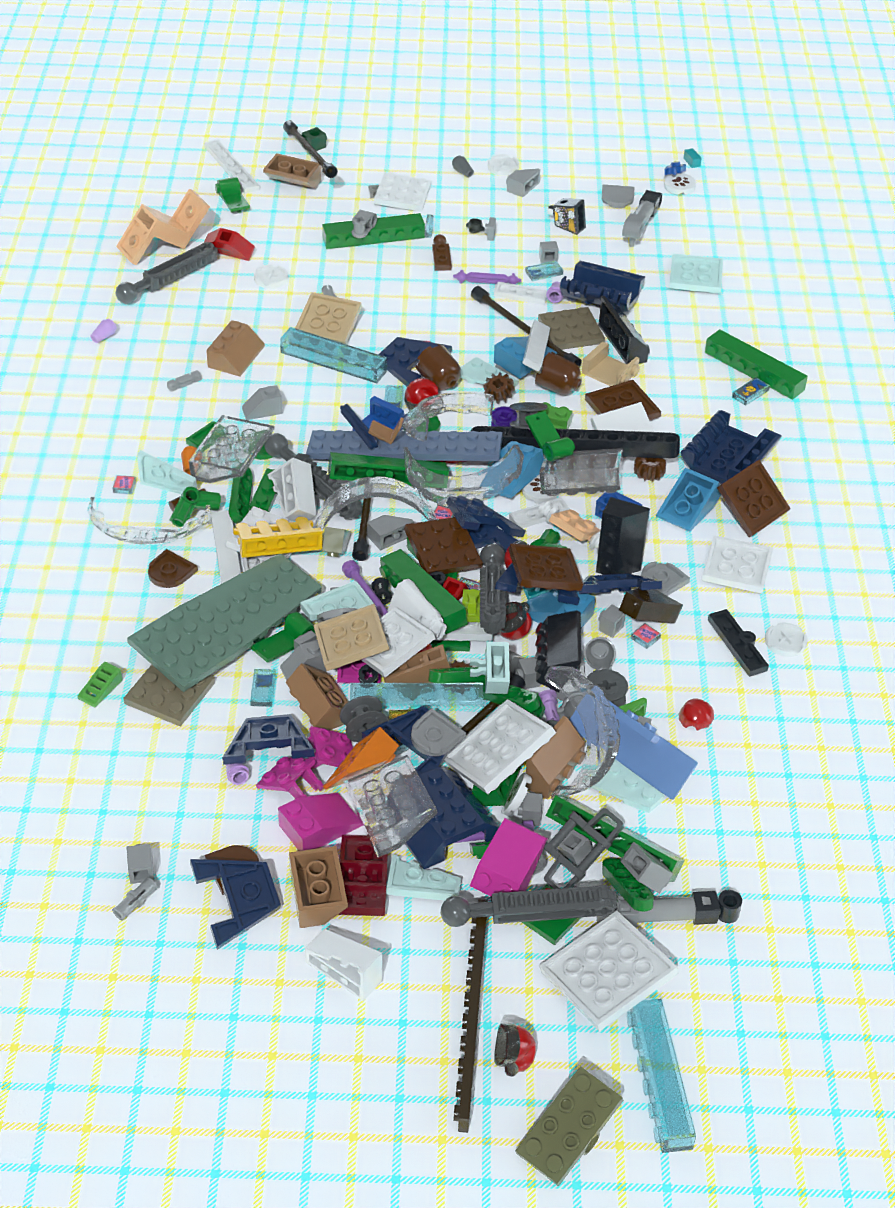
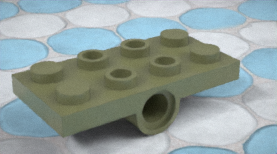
M580 1066L515 1150L516 1154L559 1187L582 1155H587L593 1149L599 1139L600 1131L624 1101L623 1097Z

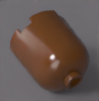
M437 344L438 346L434 348L429 346L418 356L419 363L415 368L425 379L433 381L437 385L438 390H447L454 387L461 377L460 365L444 345Z
M549 352L543 359L541 373L536 374L535 384L563 396L571 394L575 389L578 390L582 383L579 366L554 352Z

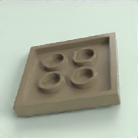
M589 307L538 314V321L550 327L548 340L561 350L598 345L605 342V337Z
M151 664L123 698L124 704L181 727L213 687L215 677L209 675L183 692Z

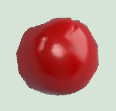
M698 698L685 702L678 713L679 721L683 727L693 726L697 731L708 728L714 721L712 706Z

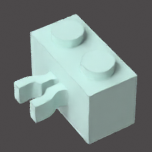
M486 642L485 660L470 658V666H478V669H470V677L485 675V693L508 694L510 683L509 642Z

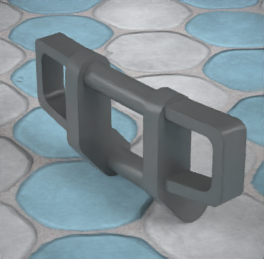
M601 809L588 823L572 811L568 816L570 819L549 843L546 842L544 850L555 859V862L544 876V881L550 887L561 889L551 881V878L560 865H562L574 875L564 888H573L586 876L584 873L605 849L608 850L611 843L623 830L624 823L608 809ZM604 816H608L617 823L616 828L607 839L593 828ZM576 825L597 842L578 867L556 850Z

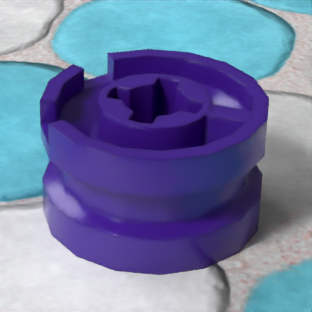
M497 407L491 414V426L512 427L509 424L517 420L518 414L510 407Z

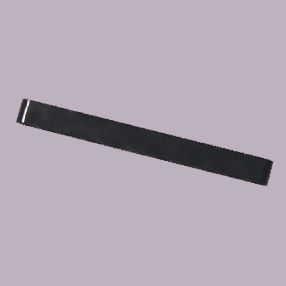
M475 426L470 430L476 432H502L501 449L511 441L540 448L530 429ZM555 428L560 438L568 437L574 442L575 450L572 455L671 459L678 457L680 454V436L676 433Z

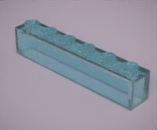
M290 327L280 338V351L282 354L377 384L387 372V357L293 327Z
M350 683V700L369 695L378 698L381 701L382 707H485L484 683Z
M662 998L642 1000L631 1008L630 1012H627L626 1019L628 1027L633 1029V1049L638 1050L639 1073L643 1072L644 1080H642L643 1093L649 1097L650 1101L648 1103L649 1118L654 1119L655 1127L653 1128L655 1143L660 1144L662 1153L693 1150L696 1133Z

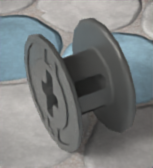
M537 402L511 404V409L519 411V420L512 421L509 425L515 428L530 429L524 418L536 414L538 411L545 410L548 406Z
M600 669L593 671L587 676L585 680L586 692L593 689L618 707L626 704L625 695L628 691V682L619 672L611 669Z
M369 695L360 696L350 700L341 709L339 717L341 722L346 725L345 732L347 738L351 741L359 742L363 739L362 732L388 721L387 716L381 712L382 704L378 698Z

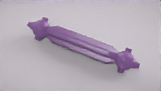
M461 269L460 272L453 275V278H456L460 284L465 280L473 283L497 284L498 282L517 284L522 281L515 273H512L510 276L469 272L466 274Z

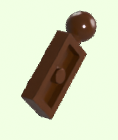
M442 234L436 235L433 239L434 270L452 271L449 243L446 244V237Z

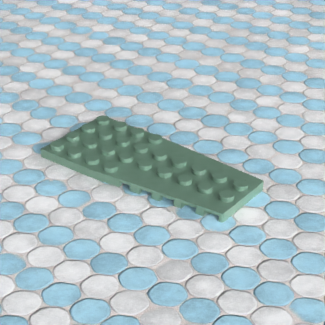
M278 554L179 605L127 637V643L180 690L185 692L237 658L253 645V641L259 637L261 639L267 635L268 629L272 626L277 627L280 625L285 616L296 612L300 602L310 599L316 593L320 594L322 586L285 556Z

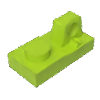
M463 589L462 605L466 608L467 622H480V590Z

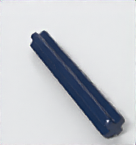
M348 404L341 405V414L368 448H377L378 440L368 433L369 429Z

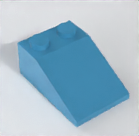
M529 336L506 337L495 344L494 363L519 379L533 371L534 369L522 363ZM546 346L544 357L549 352H554L557 354L556 351Z
M511 441L501 449L500 460L493 462L480 485V490L512 498L546 469L543 450Z
M685 467L658 510L656 517L691 532L714 508L719 500L721 493L717 487L720 486V483Z
M552 589L549 592L529 599L519 612L521 614L529 613L533 621L543 623L547 616L578 610L581 612L582 629L594 614L595 597L588 593L579 594V591H576L580 599L578 605L558 602V590Z

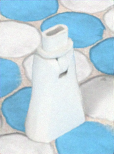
M405 579L398 583L387 611L389 612L394 607H397L432 631L435 638L440 640L447 628L443 623L440 613L426 600L412 580Z

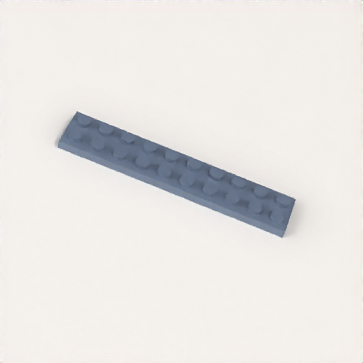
M312 430L306 454L311 459H329L330 452L428 461H499L503 435L502 432L399 431L392 444L375 437L378 440V447L369 449L356 431Z

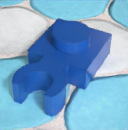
M680 161L671 162L670 165L664 168V174L677 175V173H682L686 171V164H680Z

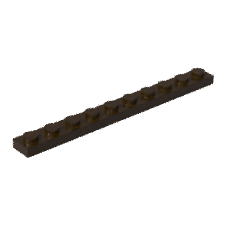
M478 899V903L488 902V900ZM474 917L471 922L476 924V929H471L470 944H474V950L469 949L468 965H472V971L467 970L466 986H470V992H465L464 1007L469 1008L468 1014L463 1013L462 1029L467 1030L466 1036H461L460 1051L465 1053L464 1058H459L458 1074H462V1082L457 1081L455 1097L460 1098V1105H454L453 1121H458V1132L468 1133L487 917Z

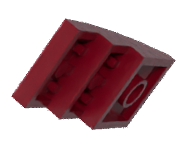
M342 835L339 862L348 907L338 915L385 916L389 836Z

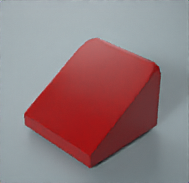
M448 577L442 586L457 600L463 597V589H468L466 583Z

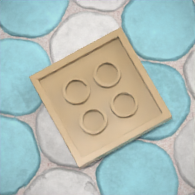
M311 292L294 329V336L346 346L361 311L362 302Z
M375 604L313 625L327 671L389 650Z

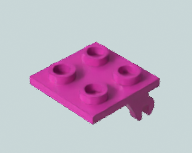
M314 726L309 728L311 736L307 739L312 747L316 749L315 757L308 758L314 759L316 762L310 769L312 770L322 764L338 767L353 748L351 740L344 733Z
M280 758L276 765L270 771L263 774L262 779L256 784L257 789L289 792L295 799L307 797L295 782L300 776L315 791L318 789L322 791L324 789L322 787L323 783L317 779L310 769L316 763L315 760L306 758Z

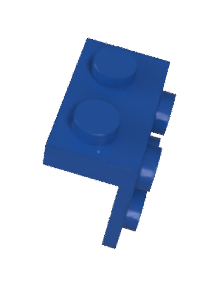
M373 396L370 398V414L362 422L368 429L374 420L394 430L400 418H404V410ZM404 420L400 431L404 428Z

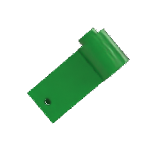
M237 176L217 180L215 191L217 194L219 193L231 212L237 211L241 213V210L250 209V205L241 194Z
M546 411L524 418L548 461L558 460L573 454L575 450L574 442L568 437L560 438Z
M299 612L291 613L285 619L284 630L253 644L251 649L268 663L294 650V640L300 635H304L309 631L315 633L314 624Z

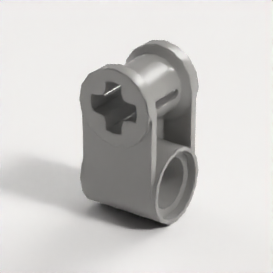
M360 209L352 218V223L354 224L352 236L356 238L366 237L376 225L377 214Z

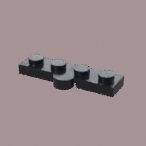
M727 609L708 614L709 623L749 677L768 671V663L754 646L756 635L753 632L743 631Z

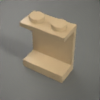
M606 342L600 343L583 358L582 374L608 386L629 381L638 374L640 369L639 357H635L629 364H625L608 356L609 344Z

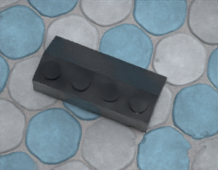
M601 296L598 323L600 329L625 364H629L635 357H639V364L646 363L650 354L649 345L644 342L641 334L636 331L626 314L607 297Z
M610 497L602 512L596 573L602 575L632 574L641 571L650 508Z
M578 610L547 616L543 623L540 622L535 631V634H537L535 642L537 647L535 659L537 660L535 667L536 682L558 693L582 663L581 612Z

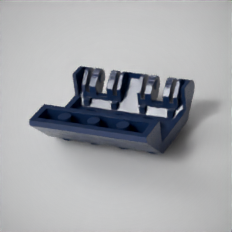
M580 260L575 265L573 279L571 281L570 279L566 280L567 276L561 279L560 291L561 295L567 296L568 299L582 300L586 304L594 303L600 305L601 296H605L615 303L622 312H629L638 301L646 276Z
M718 410L711 417L710 422H707L692 438V442H689L680 453L691 470L723 484L760 459L762 461L781 439L782 435L764 428L755 437L729 426L731 414Z
M442 767L435 768L399 783L380 808L382 815L423 869L445 861L444 847L481 831L484 833L485 842L487 843L492 841L500 827L492 817L488 816L487 810L484 809L472 792L465 788V784L455 772Z

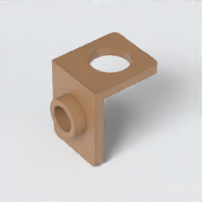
M400 418L394 430L373 420L368 433L392 444L401 429L404 418Z

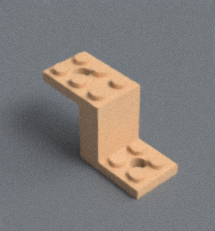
M190 188L172 217L141 204L116 247L135 265L138 264L154 237L185 249L210 206Z

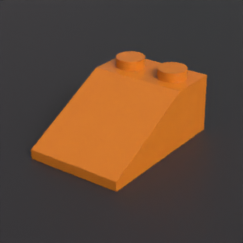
M381 727L377 728L355 744L322 787L327 790L362 778L370 772L376 773L384 764L388 765L396 757L394 752L399 745Z

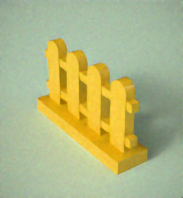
M297 517L295 522L290 523L286 519H277L276 524L270 525L266 521H257L256 526L250 527L247 523H238L236 528H233V534L239 536L238 544H240V555L242 558L322 549L321 528H312L313 521H308L306 517Z

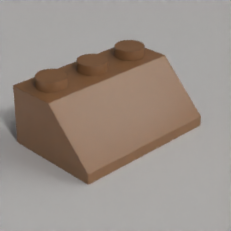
M278 153L274 155L263 169V173L272 179L308 188H316L321 181V165L319 163Z
M231 320L206 350L208 368L241 377L265 347V343L248 324Z
M301 663L285 683L290 689V694L300 703V709L310 718V724L326 730H332L344 725L339 715L344 705L349 702L347 697L330 673Z
M565 716L553 727L556 734L550 738L549 742L533 753V756L526 763V774L531 776L532 782L530 784L526 783L525 787L534 793L542 794V797L547 800L553 793L556 794L559 791L565 778H570L577 764L580 765L586 755L584 752V740Z
M337 846L289 852L290 875L299 928L325 925L348 907Z

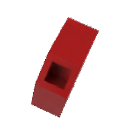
M219 228L208 233L204 242L213 243L214 247H217L219 254L250 261L255 249V245L238 232L225 228Z

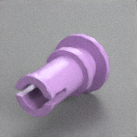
M544 690L538 693L545 706L544 713L547 721L553 719L558 722L557 693L554 690Z

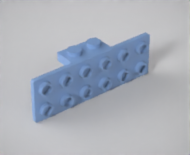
M590 689L569 719L579 735L610 757L615 758L665 796L674 800L698 765V762L656 733L658 729L648 722L645 724L639 722L638 715L629 709L627 712L623 711L605 697Z

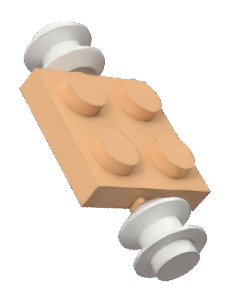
M550 500L540 505L538 509L540 518L547 517L546 522H551L580 541L588 540L589 549L597 548L598 554L600 529L595 527L596 524L587 519L584 520L579 517L578 512L571 509L559 512V506L555 505L552 507Z

